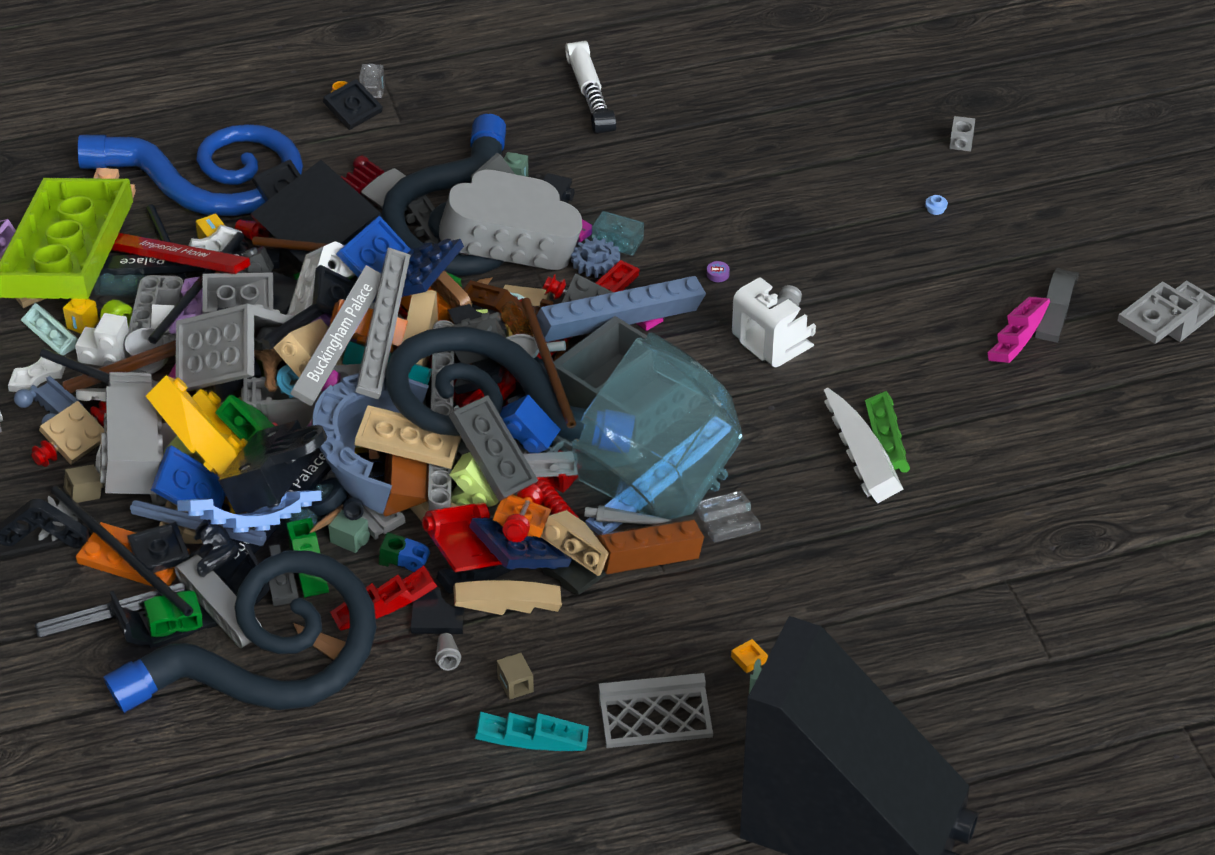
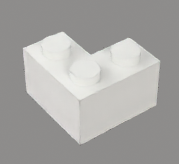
M104 313L96 328L85 327L75 345L78 362L103 366L106 360L117 362L129 357L130 354L124 348V340L129 334L127 317Z

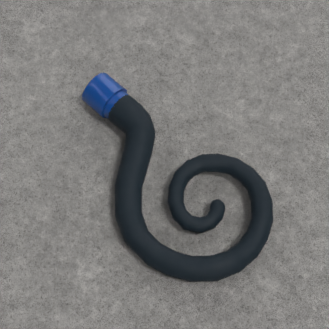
M494 114L478 116L472 124L470 139L472 147L471 157L423 168L401 178L386 193L381 215L384 221L408 247H413V249L419 248L424 243L410 232L404 217L406 207L414 199L431 192L451 189L460 183H471V175L496 153L502 154L506 137V124L504 120ZM446 202L441 203L430 213L428 221L429 228L438 239H440L439 225ZM457 255L446 267L445 272L451 273L454 276L478 275L498 268L505 261L475 255Z
M472 327L430 329L404 340L390 357L386 368V385L392 403L406 419L423 430L440 435L460 436L449 415L432 411L412 393L409 385V373L412 366L419 360L434 353L468 351L487 356L504 366L520 383L525 394L529 395L561 429L557 434L561 438L598 446V449L626 454L629 452L634 428V415L609 410L601 412L570 406L576 426L568 428L550 379L542 366L519 344L496 332ZM460 362L446 365L437 373L435 388L440 397L448 399L454 395V388L450 384L452 380H468L477 385L484 393V396L488 395L498 413H501L503 397L499 386L485 371L474 365Z
M285 551L266 558L251 569L240 585L234 606L237 624L248 640L261 649L273 653L297 654L313 646L322 631L321 615L312 603L303 598H296L290 603L291 611L302 616L305 620V627L302 633L292 637L277 636L262 628L255 617L254 606L263 586L276 576L285 573H304L324 579L334 586L344 598L349 610L350 628L344 647L336 659L323 671L306 679L280 681L253 674L197 645L180 643L158 648L135 662L129 661L103 676V679L123 713L149 700L155 692L184 677L206 684L243 703L275 710L311 707L343 689L357 675L370 655L377 629L374 603L363 582L348 567L334 558L313 551Z

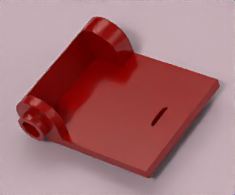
M484 502L430 510L425 513L422 519L423 529L430 535L454 572L502 564L469 527L472 518H490L489 509Z

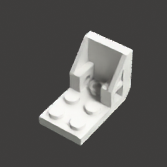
M332 242L306 254L287 314L296 316L312 305L315 271L319 265H323L347 278L355 276L349 267L336 255L345 245Z

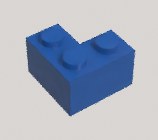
M529 395L502 407L500 416L513 438L517 439L529 453H540L548 449L561 430Z

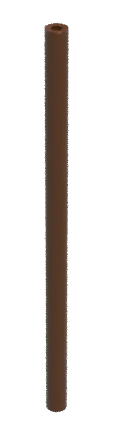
M524 298L521 303L568 428H574L576 421L533 305L529 298Z

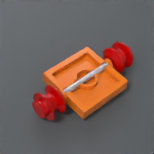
M535 484L519 491L517 496L512 495L500 501L493 520L503 526V534L511 542H521L527 536L540 538L551 509L540 505L543 493Z

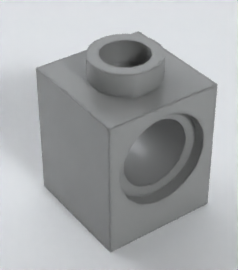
M954 116L950 149L971 151L975 118Z

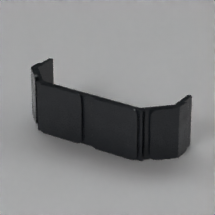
M248 543L244 544L246 561L233 575L231 581L226 584L236 596L240 585L250 570L259 564ZM266 583L263 586L262 590L257 596L255 605L258 604L269 591L268 583ZM114 591L110 592V608L126 642L141 646L146 644L150 648L160 647L190 636L199 630L218 626L216 621L199 604L202 613V627L192 631H176L167 636L153 637L149 630L145 610L136 612L122 608Z

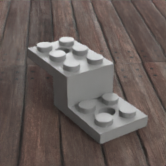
M1187 280L1176 289L1162 281L1121 312L1118 322L1154 344L1166 335L1181 342L1215 315V297Z

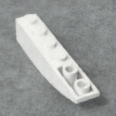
M829 388L824 389L828 398L824 402L829 411L835 414L832 416V420L837 429L841 428L842 430L839 436L844 445L849 446L846 452L850 460L857 464L854 470L859 479L864 480L861 486L867 497L872 495L875 501L879 503L903 490L888 454L867 423L843 398Z

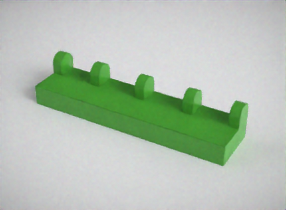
M885 391L866 399L865 402L873 433L888 454L894 469L899 468L903 473L908 472L910 467L906 460V451L902 444V435L898 428L892 398Z

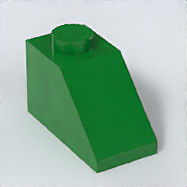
M229 395L215 412L240 439L244 438L248 442L257 431L274 427L260 410L233 395Z

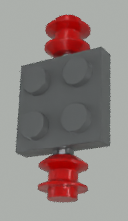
M576 273L569 287L565 288V279L559 282L556 280V274H554L553 278L547 277L542 288L546 290L544 295L549 292L554 294V300L562 294L564 298L561 303L613 293Z

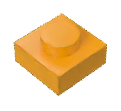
M753 639L731 650V657L746 673L754 670V664L757 659H760L761 665H763L768 658L766 652Z

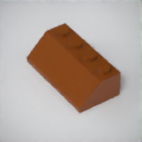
M695 520L675 521L595 535L609 553L603 568L606 574L699 559L704 536Z

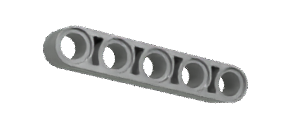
M195 555L175 566L174 570L179 581L184 583L188 591L196 592L199 604L239 648H243L251 643L237 624L234 608L237 596L214 571L208 573L205 577H200L198 574L197 564L202 558L199 555Z

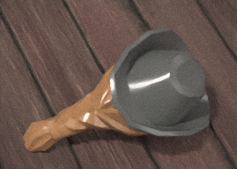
M279 326L260 327L256 338H254V356L262 362L266 377L264 386L270 392H275L278 388L276 386L277 367L283 359L274 348L271 350L266 348L264 350L262 348L263 343L260 340Z

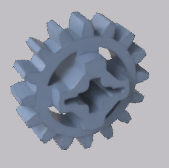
M594 237L593 241L585 239L584 244L578 242L577 247H575L574 252L571 254L573 268L578 269L579 274L586 272V277H589L591 274L595 278H598L599 274L605 275L620 261L619 247H613L612 241L606 243L605 238L601 241L597 240L596 237Z

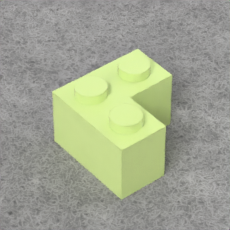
M470 452L463 454L449 474L457 483L451 494V502L459 506L484 502L487 507L497 505L499 500Z

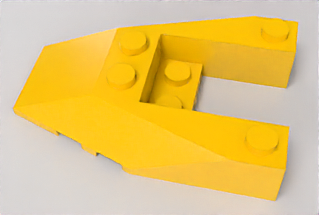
M166 375L146 395V398L192 453L197 451L205 461L203 465L210 472H214L221 477L248 441L244 438L240 439L216 415L215 412L221 406V399L213 391L207 392L200 389L191 397L186 391L187 385L180 378L174 379Z

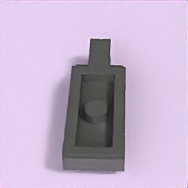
M280 545L269 546L271 556L281 553ZM285 573L269 581L273 606L290 604L292 600L298 598L293 573Z

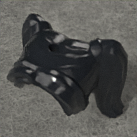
M204 519L197 527L196 535L194 536L195 540L201 539L203 545L189 555L190 558L195 555H199L202 558L197 564V572L200 577H205L208 573L231 561L239 552V546L230 539L228 532L220 524H211V520Z

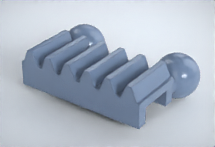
M51 376L46 377L47 383L37 388L35 385H32L29 390L20 389L14 395L15 404L21 408L29 407L34 398L36 402L39 401L41 407L44 405L45 410L50 411L49 414L43 417L42 424L76 401H79Z

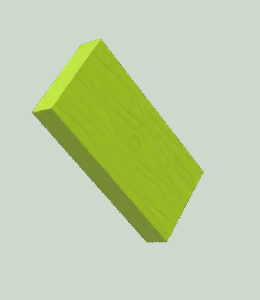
M43 178L0 260V298L88 299L132 206L133 197L130 180Z

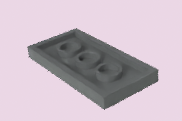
M488 395L449 414L451 421L499 502L538 481Z

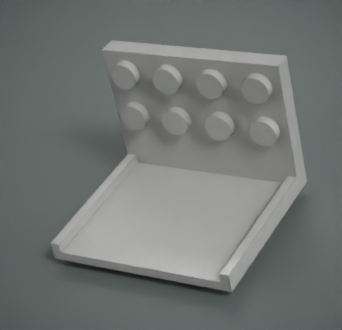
M247 303L177 320L176 378H180L188 387L186 391L253 377L254 338H256L260 327L281 326L295 315H284L279 310L264 309L263 305Z

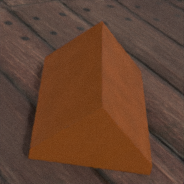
M386 453L384 483L392 485L383 513L385 517L428 502L429 463Z

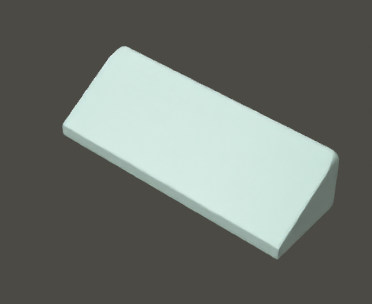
M34 303L21 319L25 325L58 354L64 356L76 349L75 345L78 338L37 303Z

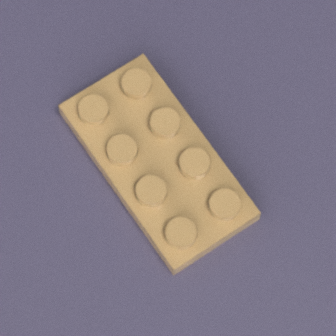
M368 405L354 445L452 469L462 438L461 436L440 435L423 430L406 419L401 413Z

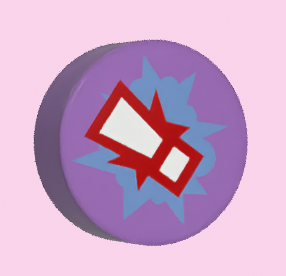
M721 261L710 263L707 266L708 279L713 282L727 280L729 278V266Z

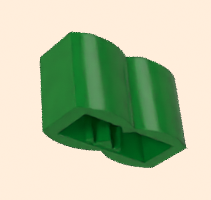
M181 591L177 593L193 608V613L190 616H185L164 596H155L144 601L145 615L151 636L162 637L173 634L176 631L187 632L202 627V613L196 592Z

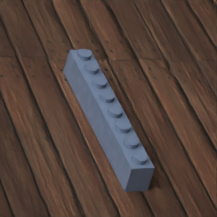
M692 276L541 307L537 314V319L546 342L592 333L614 316L630 325L696 311L706 292L697 277Z

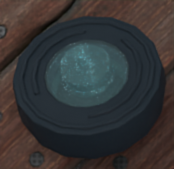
M336 477L326 479L317 484L313 489L321 491L322 501H312V506H307L306 508L314 516L326 515L342 504L348 492L341 486Z

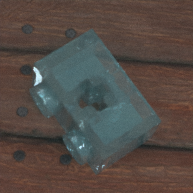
M602 211L592 226V241L594 237L599 241L605 238L606 243L612 241L613 247L618 246L619 252L633 256L644 240V222Z

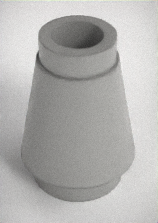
M443 633L438 637L435 661L441 669L447 671L458 667L461 661V654L453 636L449 633Z

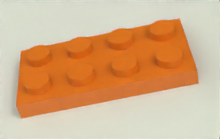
M100 522L109 533L132 553L127 536L135 534V532ZM94 532L76 555L78 564L152 586ZM174 567L155 572L168 586L176 578Z

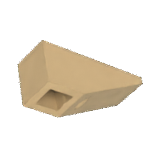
M567 510L548 516L541 538L597 576L601 575L609 553L587 524Z

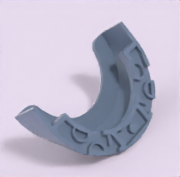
M358 373L342 378L341 382L334 386L330 385L323 391L315 404L312 426L321 425L327 435V440L319 448L341 486L353 498L362 501L364 506L383 514L392 485L369 478L373 462L355 453V438L368 405L393 412H401L392 403L388 393L386 373L379 400L355 392ZM409 379L412 393L423 403L429 385Z

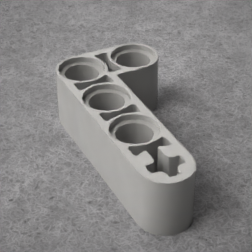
M150 275L140 280L129 324V333L139 328H151L152 304L176 306L183 297L181 293L183 286L182 278L178 276Z

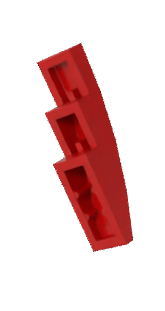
M422 566L405 579H402L398 574L379 588H376L371 583L366 587V590L374 603L375 617L378 619L412 603L438 586L427 568ZM344 602L330 612L341 631L350 628L349 610Z

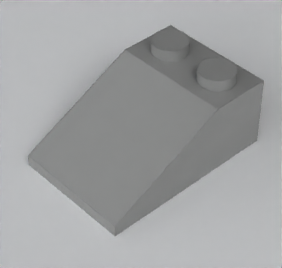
M273 272L203 274V314L217 311L218 307L230 308L247 303L263 305L264 309L268 310L273 309Z

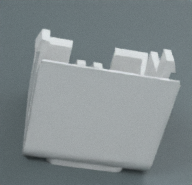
M760 277L741 287L734 295L732 333L739 338L740 343L759 359L762 361L766 360L773 367H778L814 346L806 338L809 336L813 337L816 325L813 323L807 327V315L805 314L794 320L801 308L789 299L769 309L776 305L778 295H769L768 293L773 287Z

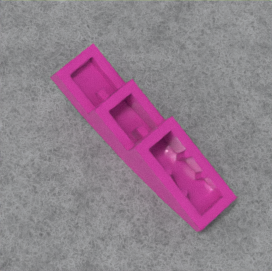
M1028 297L1007 315L1008 325L997 334L998 343L988 351L989 361L1010 363L1019 354L1040 324L1050 304L1049 298Z

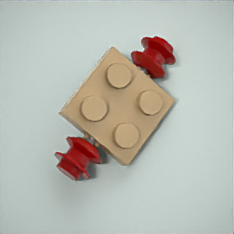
M76 401L42 424L39 431L48 441L42 440L41 448L37 446L32 447L33 453L31 456L34 462L39 466L47 467L49 466V459L52 461L57 460V451H59L70 464H73L101 444V433H104L106 402L100 401L99 408L93 406L90 408L89 413L79 401Z

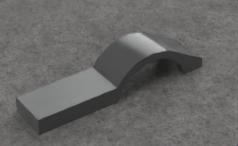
M1057 268L1054 271L1047 294L1050 304L1037 327L1035 338L1058 343L1068 313L1074 284H1077L1079 272H1071L1061 268Z

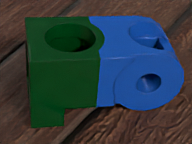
M387 532L380 547L379 565L388 567L391 563L415 572L422 566H425L430 550L420 542Z

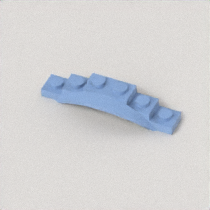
M318 490L290 491L284 494L277 506L272 508L262 507L249 514H232L213 506V499L178 500L177 507L178 511H188V516H200V519L211 520V524H223V528H233V533L249 532V527H255V531L270 530V525H279L280 519L291 518V513H300L301 507L312 506V501H322L321 491Z

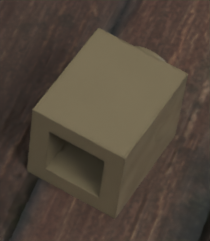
M94 464L65 469L64 490L76 503L100 499L101 488H104V483H100V474Z
M522 653L497 660L498 679L509 700L534 692L533 674Z

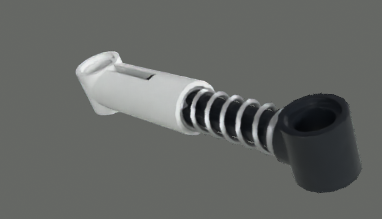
M588 42L566 43L568 64L572 65L581 93L586 97L590 107L591 125L594 134L616 131L615 114L613 110L607 109L603 100L604 98L600 91L601 84L590 57Z

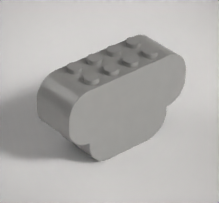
M481 170L474 174L471 183H460L451 188L439 225V237L441 241L445 239H461L464 247L459 253L549 270H560L570 263L571 254L574 252L582 230V217L575 207L560 201L556 188L544 180L496 170Z

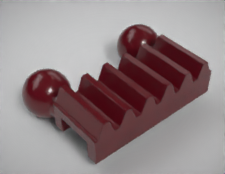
M361 155L357 156L353 161V174L348 172L346 178L343 176L341 178L362 195L361 191L385 172L369 161L366 156Z

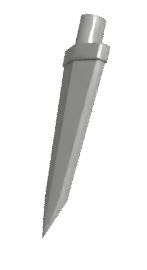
M601 505L598 508L586 507L584 516L596 518L597 522L657 525L672 521L657 516Z

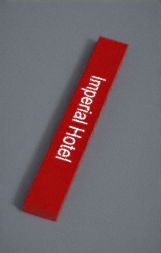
M123 233L118 234L111 249L236 274L250 266L249 257Z

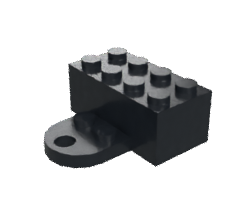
M296 420L257 431L218 480L236 514L243 512L249 514L262 507L272 508L277 506L284 494L291 489L290 486L300 477L299 474L309 465V461L315 454L314 451L327 440L323 427L321 425H313L302 428L299 421Z

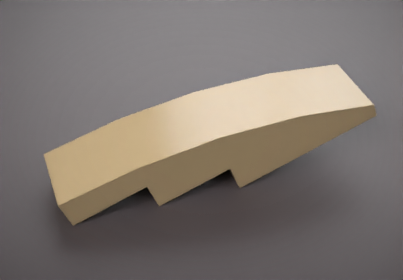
M511 580L472 581L454 584V606L503 615L506 609L531 614L534 607L558 612L562 606L560 586Z

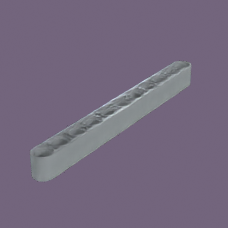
M440 320L434 324L433 329L453 327L454 324L447 320ZM454 351L432 354L431 410L443 415H449L453 412L454 395L448 399L440 397L435 388L436 375L444 366L454 364ZM452 380L450 384L454 388V380ZM429 464L428 511L451 507L452 477L449 474L452 469Z

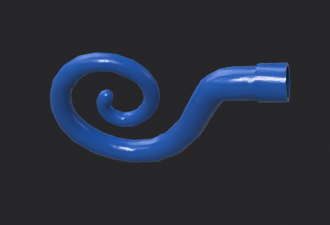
M234 125L217 130L206 137L197 149V163L201 171L212 180L222 184L239 185L252 180L253 176L258 172V161L252 153L248 152L241 155L240 159L244 168L239 170H226L213 162L212 155L216 150L234 142L248 141L260 143L276 152L281 158L282 163L291 160L300 175L303 170L300 152L293 141L281 132L262 125ZM79 135L78 161L80 169L139 167L151 178L163 194L185 209L207 216L215 213L218 216H238L250 214L266 202L257 188L246 192L227 194L213 193L196 187L180 175L156 145L144 139L136 137H107V135Z

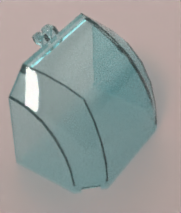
M650 332L646 339L636 338L583 414L581 422L585 425L580 439L574 440L572 450L579 481L612 498H616L627 506H632L642 514L670 520L693 514L709 489L712 491L719 490L720 483L716 478L721 480L727 478L728 472L723 467L743 439V434L732 397L723 384L687 353Z

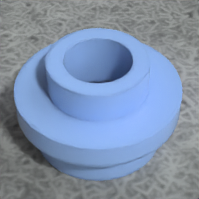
M940 195L930 196L925 202L927 211L933 215L942 214L948 205L947 200Z

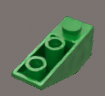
M312 518L287 523L291 551H313L320 553L316 532L309 533L314 526ZM297 573L304 598L329 592L327 581L304 573Z

